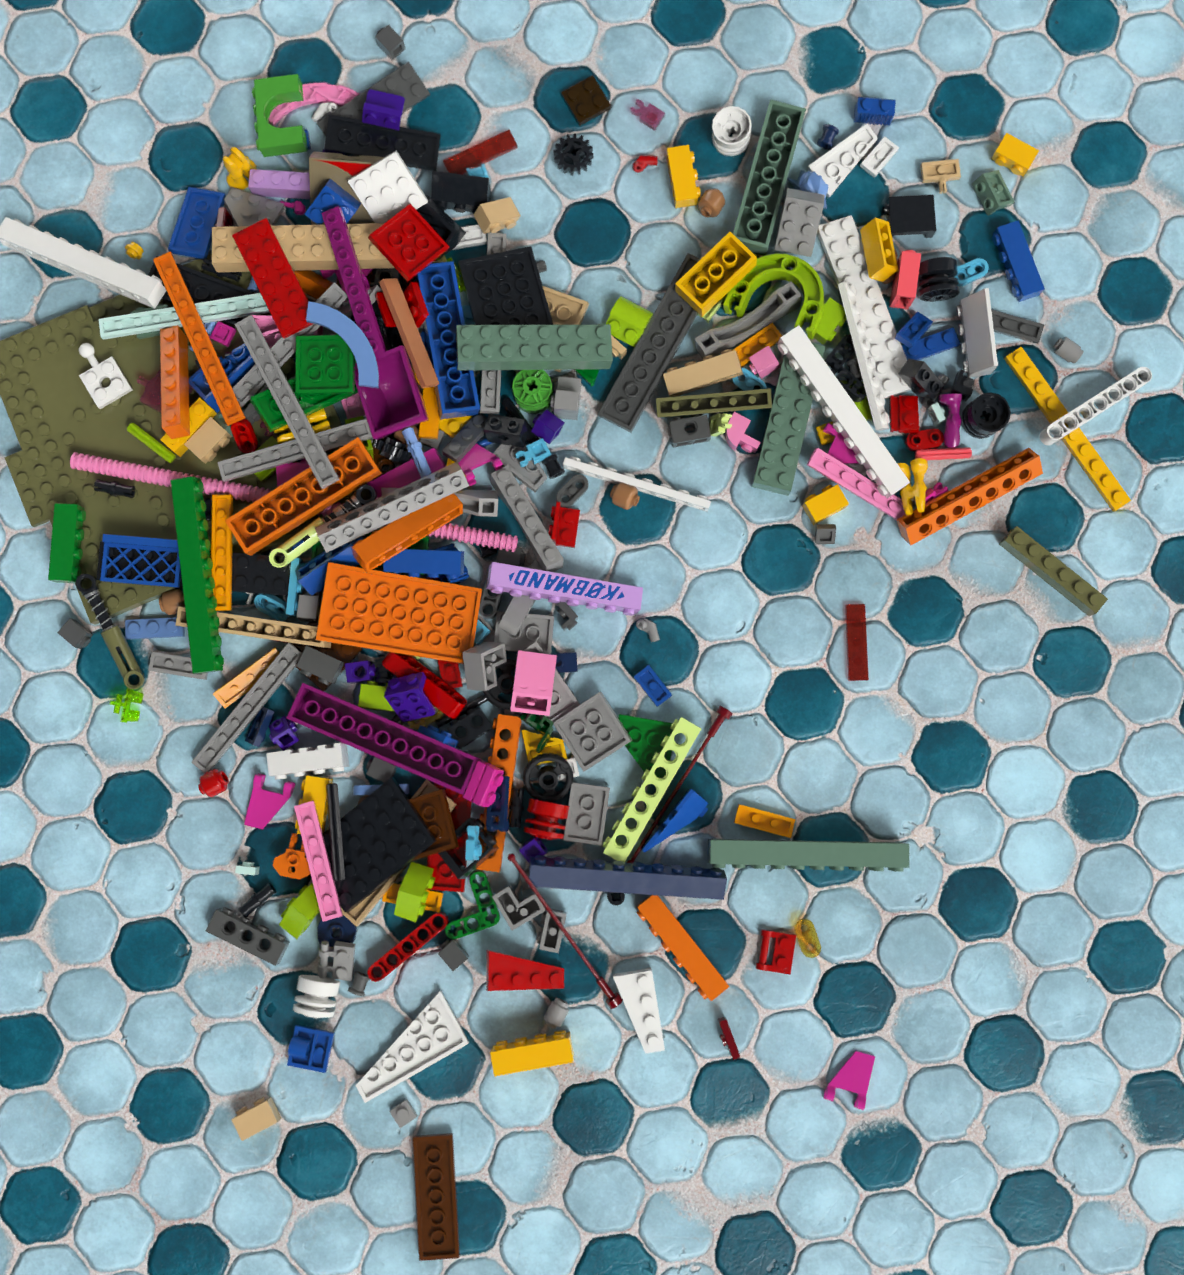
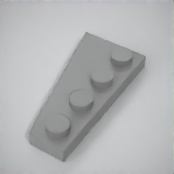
M537 640L521 650L546 654ZM556 668L550 715L546 716L552 722H555L580 705Z

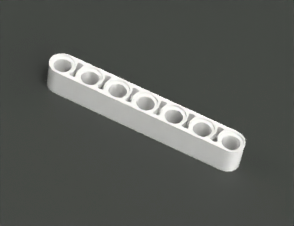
M1147 367L1136 369L1056 420L1040 433V441L1044 445H1052L1147 384L1152 379L1151 370Z

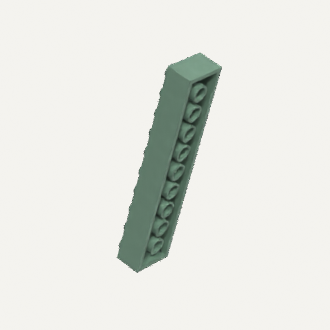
M708 839V863L712 864L714 868H726V864H732L733 868H745V865H751L754 869H765V865H771L773 869H785V865H788L790 868L804 870L805 866H810L812 870H824V866H829V869L844 870V867H849L850 870L864 871V867H868V870L884 871V867H888V870L902 872L904 868H909V844L899 842Z

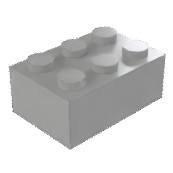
M787 188L774 250L808 257L812 256L824 207L825 195Z

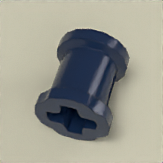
M825 124L817 145L826 150H831L833 140L839 133L838 128Z

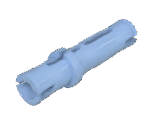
M413 427L404 429L402 434L408 446L407 450L411 453L421 478L431 474V470L423 454L422 444L418 441Z

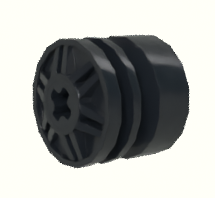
M939 257L920 263L918 280L921 281L918 285L920 300L927 302L943 301L954 298L960 293L957 286L959 281L957 278H954L958 274L956 259Z
M992 392L984 393L966 405L961 416L962 426L966 433L974 438H988L1007 425L1011 415L1010 406L1001 395Z

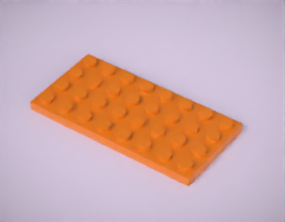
M328 562L315 640L464 664L462 652L474 646L482 589L376 570L366 573L363 568Z

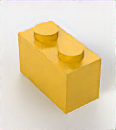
M1006 133L991 159L997 165L1005 166L1012 173L1024 177L1039 150Z
M838 484L833 487L828 485L821 490V494L816 496L814 493L805 498L806 502H804L802 507L813 525L849 505Z

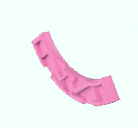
M327 83L303 84L304 101L278 105L269 116V124L275 127L289 112L305 105L332 102L342 107L360 94L341 85L336 86Z

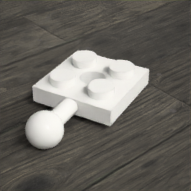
M89 343L80 345V355L88 359L92 368L80 374L79 377L99 409L133 391L112 356L98 363L94 356V347ZM110 378V385L106 388L102 387V380Z

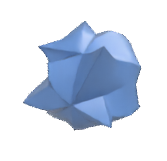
M801 170L797 180L787 178L794 186L793 189L825 195L823 208L827 209L826 195L828 184L824 182L821 175H817L815 171L810 173V171L804 172Z

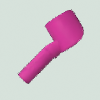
M280 201L285 207L294 208L295 214H305V206L302 202L295 201L294 203Z

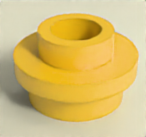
M131 242L125 246L126 254L130 258H142L144 251L137 243Z

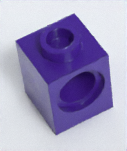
M371 661L345 663L347 683L354 684L374 681L373 676H376V669ZM360 667L365 668V674L362 677H359L357 674Z
M533 836L521 845L519 851L529 863L530 856H544L547 854L548 849L538 837Z

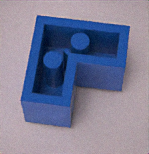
M329 179L307 209L305 215L317 225H321L324 222L321 213L339 206L342 208L347 224L361 203L337 183Z

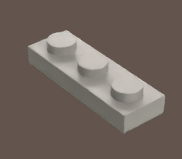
M158 652L151 653L149 671L207 680L208 673L193 674L191 658Z

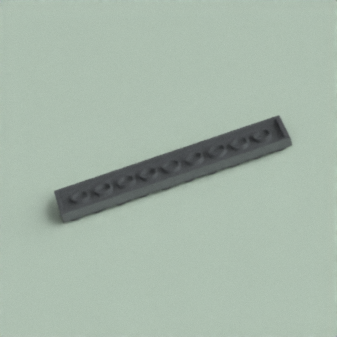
M689 253L686 255L598 413L599 417L632 433L663 374L666 372L698 314L675 289V283L700 260V258Z

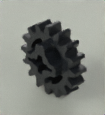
M574 133L573 137L570 138L569 134H567L566 140L560 138V144H555L556 150H553L554 162L558 163V169L563 168L564 174L570 171L571 176H573L574 171H577L578 175H580L581 169L587 171V165H592L591 159L594 158V153H592L593 147L589 146V140L583 141V135L577 138L576 133Z
M385 436L384 439H374L372 442V446L379 449V455L400 462V459L405 461L411 460L412 455L405 449L406 444L394 438Z

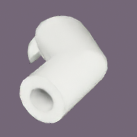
M332 102L320 104L311 119L318 123L324 116H328L336 111L338 107Z

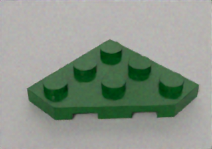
M619 714V720L632 739L631 742L625 745L643 772L646 769L650 770L653 766L651 760L655 753L660 754L663 746H661L663 739L666 735L670 736L673 731L670 729L673 723ZM668 750L664 754L665 759L668 761L671 760L672 750ZM658 767L655 769V775L662 778L666 775V770L663 767Z

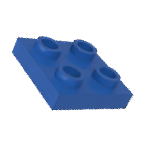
M296 1025L289 1044L287 1066L326 1073L335 1032Z

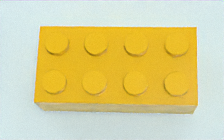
M729 232L675 283L676 292L703 317L756 266L757 257L735 235Z
M558 1030L554 1032V1035L546 1036V1033L534 1035L535 1038L533 1039L519 1037L515 1039V1042L507 1043V1040L496 1042V1045L490 1051L494 1077L573 1063L574 1052L570 1032Z

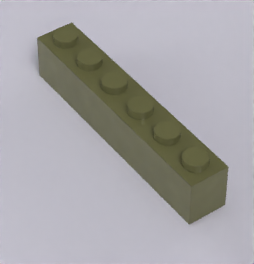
M771 388L656 398L657 418L772 408Z
M1018 526L1011 529L999 543L1000 546L1086 615L1092 616L1097 614L1108 600V598Z

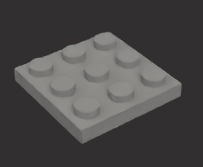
M602 692L597 693L553 724L583 772L632 741Z

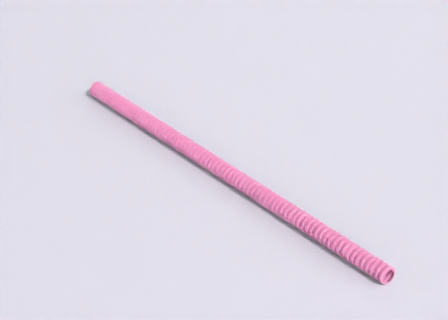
M74 452L70 457V467L72 469L77 468V470L94 472L96 474L118 476L119 478L135 479L136 481L141 480L144 483L147 481L149 484H159L165 487H169V485L171 487V480L195 477L194 474L189 476L188 473L183 474L182 472L177 473V471L160 470L157 467L154 469L152 466L148 468L147 465L142 466L141 464H131L130 462L113 461V459L96 457L94 455L90 457L88 454H78L77 452ZM199 475L196 476V478L201 479L204 485L203 493L205 492L207 495L210 493L211 495L231 494L235 500L240 499L241 501L246 500L253 503L271 492V489L265 490L263 487L259 489L258 486L253 488L252 485L248 487L246 484L242 486L241 483L236 484L235 482L230 483L229 481H218V479L212 480L210 477L207 479L205 476L202 478ZM340 502L334 503L317 515L320 516L322 514L323 517H326L338 505L342 504ZM449 523V525L445 524L429 534V537L434 535L435 538L439 536L441 539L458 540L460 543L462 541L466 544L470 542L471 545L476 543V546L481 544L482 547L487 545L488 548L492 546L494 549L511 550L513 553L516 551L518 543L517 535L512 537L511 534H508L506 536L505 533L501 535L499 532L482 531L480 528L479 530H476L474 527L470 529L469 526L464 528V525L459 527L458 524L453 526L452 523Z

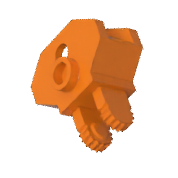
M292 833L289 848H286L285 853L274 858L273 867L280 876L300 880L311 875L303 841L301 850L295 849L298 834Z

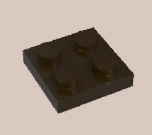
M593 75L561 92L563 100L579 126L611 109L610 102Z

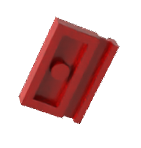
M890 396V432L918 433V396Z

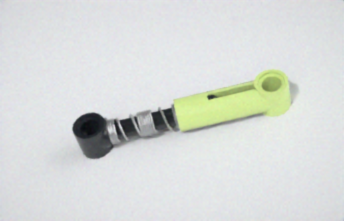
M369 485L360 486L353 496L350 497V500L346 499L347 502L343 505H338L331 514L326 515L325 518L318 517L286 542L272 550L269 555L270 563L277 568L287 566L291 561L320 541L315 530L316 527L376 500V490ZM365 489H369L372 493L369 500H364L361 496L362 491ZM301 540L304 541L301 545H299L297 548H295L289 553L288 550L290 548H292ZM278 552L283 553L285 556L283 563H278L275 559Z

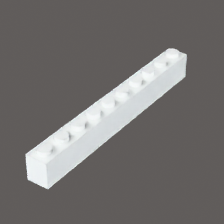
M6 217L0 225V243L3 246L155 309L166 292L165 287L162 285V280L154 275L150 277L139 269H131L125 263L121 262L119 264L108 256L104 258L93 250L87 251L79 244H70L62 237L58 239L47 231L41 232L32 225H24L18 219L12 220Z
M798 325L782 336L777 343L779 351L787 356L791 368L794 371L797 370L802 384L808 386L811 390L812 398L823 407L824 415L827 418L830 417L834 429L844 437L846 446L849 449L852 448L858 463L864 465L867 470V476L876 482L879 493L888 499L910 483L908 478L802 328Z

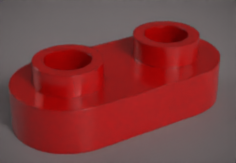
M242 419L231 425V431L239 450L245 454L254 452L258 447V441L251 423L246 419Z
M939 429L921 430L918 433H910L905 440V445L912 452L935 449L943 443L944 435ZM932 435H936L938 440H933ZM913 438H917L919 443H914Z

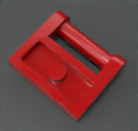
M761 929L762 942L759 961L756 962L755 969L791 975L796 935ZM770 937H773L775 942L770 965L766 964Z

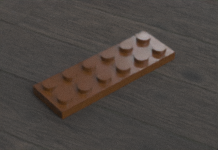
M453 1133L413 1136L419 1261L459 1258L460 1246Z

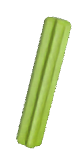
M135 423L129 424L127 427L128 432L168 463H172L175 460L176 455Z

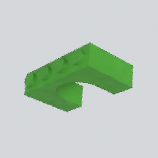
M293 74L255 79L252 94L256 101V104L253 105L255 116H257V122H254L255 131L258 133V139H256L257 150H260L264 157L308 152L307 136L302 125L277 128L269 124V116L278 105L304 101L303 84L299 75Z

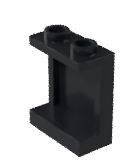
M934 195L888 197L886 204H883V215H886V221L890 224L892 238L896 235L925 234V238H932L936 232Z

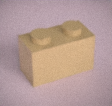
M511 197L480 204L473 214L483 234L489 232L496 233L505 228L511 229L516 226V222L521 216Z
M210 417L184 445L206 464L216 457V452L220 448H224L230 442L232 436Z
M262 1097L253 1102V1107L247 1109L245 1106L235 1112L236 1116L231 1120L241 1141L276 1124L281 1119L272 1097L266 1100Z

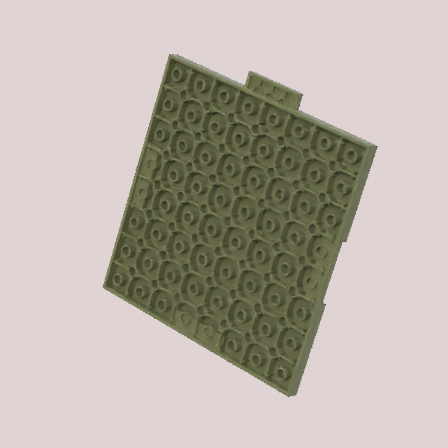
M212 253L207 255V259L212 260ZM197 259L183 265L244 289L248 288L252 278L250 272H242V276H238L241 278L239 282L226 277H218L215 273L202 270V264L206 265L203 262L204 259ZM118 295L91 307L83 306L0 341V396L22 449L4 458L32 527H37L50 521L53 527L55 503L78 504L82 506L86 512V520L83 522L84 539L81 541L83 557L80 560L79 567L81 568V575L91 574L95 578L97 577L99 548L103 534L177 540L172 489L170 485L165 487L159 484H149L147 481L144 483L141 480L136 481L135 479L130 480L129 478L124 479L118 476L113 477L112 475L107 476L106 474L102 475L100 473L96 474L94 472L77 470V468L72 469L70 467V457L74 452L78 454L83 453L84 455L88 454L90 457L94 455L96 457L113 459V461L118 460L119 462H130L131 464H141L142 466L147 465L148 468L152 466L154 469L157 467L160 470L165 469L166 471H177V473H188L189 476L194 474L195 477L197 475L201 476V478L205 476L207 479L210 477L212 480L218 479V481L222 480L217 462L245 454L239 450L235 439L231 437L230 442L216 452V457L205 464L189 449L179 457L160 440L166 434L162 429L160 335L138 339L135 334L104 340L100 336L98 319L130 314V312L140 307L152 308L123 295ZM163 299L158 303L174 307L171 302ZM271 313L259 314L264 316H272ZM227 323L224 324L237 331L229 347L211 339L218 357L222 356L223 358H225L226 352H232L233 349L244 344L237 328ZM180 327L181 330H182V331L184 332V334L186 335L184 328H183V327ZM188 339V375L190 378L199 368L195 362L198 359L194 351L189 349L191 344ZM83 343L91 344L95 349L94 356L98 363L112 356L133 391L99 409L79 377L80 374L92 368L88 359L80 355V345ZM289 358L281 366L287 381L289 378L296 376L295 361L293 358ZM110 378L102 380V387L106 388L110 385ZM189 384L190 408L199 397L203 401L204 399ZM334 404L325 407L324 410L330 428L342 426ZM261 418L252 424L258 441L257 449L271 436L277 441V437L288 433L287 431L283 433L269 432ZM314 422V423H310V424H311V426H314V425L319 424V423H318V422ZM135 423L176 455L175 460L172 463H168L128 432L127 427L129 424ZM338 449L326 452L327 456ZM275 472L265 482H261L253 473L230 480L229 482L241 483L242 486L246 484L248 487L252 485L253 488L258 486L259 489L263 487L265 490L271 489L272 491L277 488V475ZM96 479L108 482L118 481L123 485L134 486L136 489L132 491H136L133 498L119 495L115 497L109 493L95 491L94 483ZM365 489L361 493L364 500H369L372 496L369 489ZM357 490L353 491L352 493H350L349 495L345 496L337 502H340L343 505V503L347 502L346 499L350 500V497H352L354 492H356ZM204 492V493H203V500H206V499L209 498V499H211V501H212V495H211V493H210L209 495H207V494H205V492ZM233 498V515L252 504V501L247 502L246 500L241 501L240 499L235 500ZM322 514L320 516L315 515L255 554L263 555L276 549L318 517H325ZM212 520L208 522V530H207V535H208V539H209V541H210V544H211ZM233 535L232 553L245 554ZM85 578L82 581L83 588L89 589L92 586V581L89 578ZM98 581L99 596L101 600H104L103 604L105 608H108L107 612L112 618L156 600L166 591L182 589V587L174 588ZM78 590L90 623L99 624L98 619H95V612L91 611V604L87 603L88 599Z

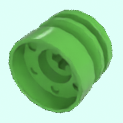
M521 370L516 374L512 389L518 407L530 414H537L546 410L551 404V397L553 395V387L549 375L544 370ZM535 385L536 389L534 388L532 391H530L529 388H532V386Z

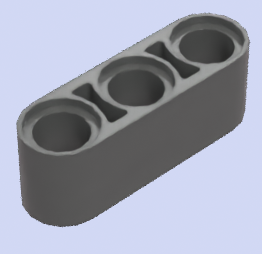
M486 580L479 611L483 618L491 620L497 615L503 593L490 596L488 594L489 589H486ZM488 605L494 608L493 612L489 615L484 614L483 609Z

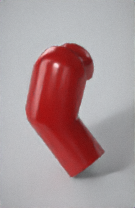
M641 155L633 163V170L640 173L648 165L657 166L658 156Z

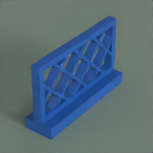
M103 534L104 550L100 581L179 588L181 567L177 540ZM110 547L117 548L121 553L114 560L109 556ZM132 549H136L140 556L132 562L126 554ZM151 551H156L160 557L151 564L145 556ZM171 552L177 553V561L172 565L165 559ZM124 556L129 565L121 571L115 563ZM143 558L149 566L140 572L135 564ZM163 560L168 568L160 574L154 566ZM113 565L119 573L113 578H106L107 570ZM131 567L138 573L132 580L128 579L124 574ZM152 568L158 576L153 581H148L143 575ZM170 570L175 574L174 583H167L163 578Z

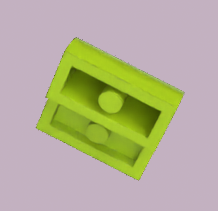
M620 296L609 313L610 316L606 324H611L612 336L635 348L654 313Z

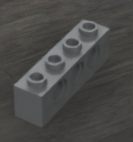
M223 907V909L215 910L206 932L275 966L280 963L290 943L285 940L286 937L279 933L274 935L268 932L269 928L261 924L256 926L251 923V919L244 916L238 917L229 908ZM229 921L235 924L233 932L227 927ZM246 930L252 932L253 937L251 940L246 939ZM264 938L270 941V947L268 949L264 948L262 945V941Z

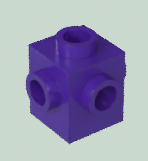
M286 716L275 720L269 725L271 732L269 737L282 751L299 741L296 732L298 730L297 725L294 721H289Z

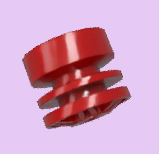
M530 799L528 812L535 814V818H528L525 822L533 823L534 825L533 828L525 826L524 832L543 839H563L564 834L556 832V828L565 829L566 826L559 824L558 819H567L570 806Z

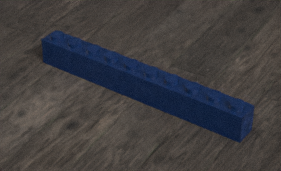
M543 855L530 856L528 878L533 885L541 888L724 900L727 883L725 871L714 867L707 869L699 866H664L659 863L649 865L641 862H606L601 859L592 861L583 858L566 859L560 856L549 858Z

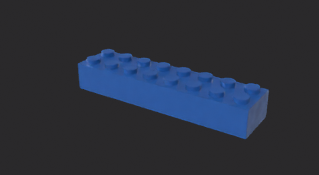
M454 261L432 263L415 276V282H418L429 313L423 322L429 359L440 383L434 387L439 417L442 420L477 415L480 405L473 370H457L456 327L457 325H465Z

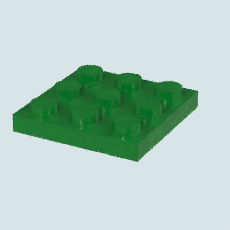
M339 335L296 336L295 394H355V357L349 346Z

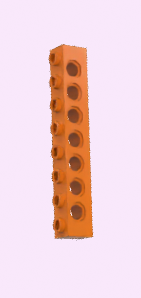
M1027 448L925 504L924 512L919 513L916 508L913 510L912 515L908 516L905 514L896 519L901 536L910 545H913L1043 474L1040 456L1030 448Z
M498 714V718H494L493 729L496 730L495 737H491L490 748L493 749V754L488 757V763L495 767L503 768L505 776L510 777L509 815L522 720L517 716ZM505 729L511 732V737L508 740H502L500 736L501 732ZM504 748L508 751V757L501 760L498 757V751ZM485 807L484 814H480V820L485 825L484 830L486 832L487 807ZM499 816L496 817V822H499ZM497 830V834L494 837L497 840L496 845L499 849L476 869L501 872L506 832ZM478 836L482 846V853H484V848L487 844Z

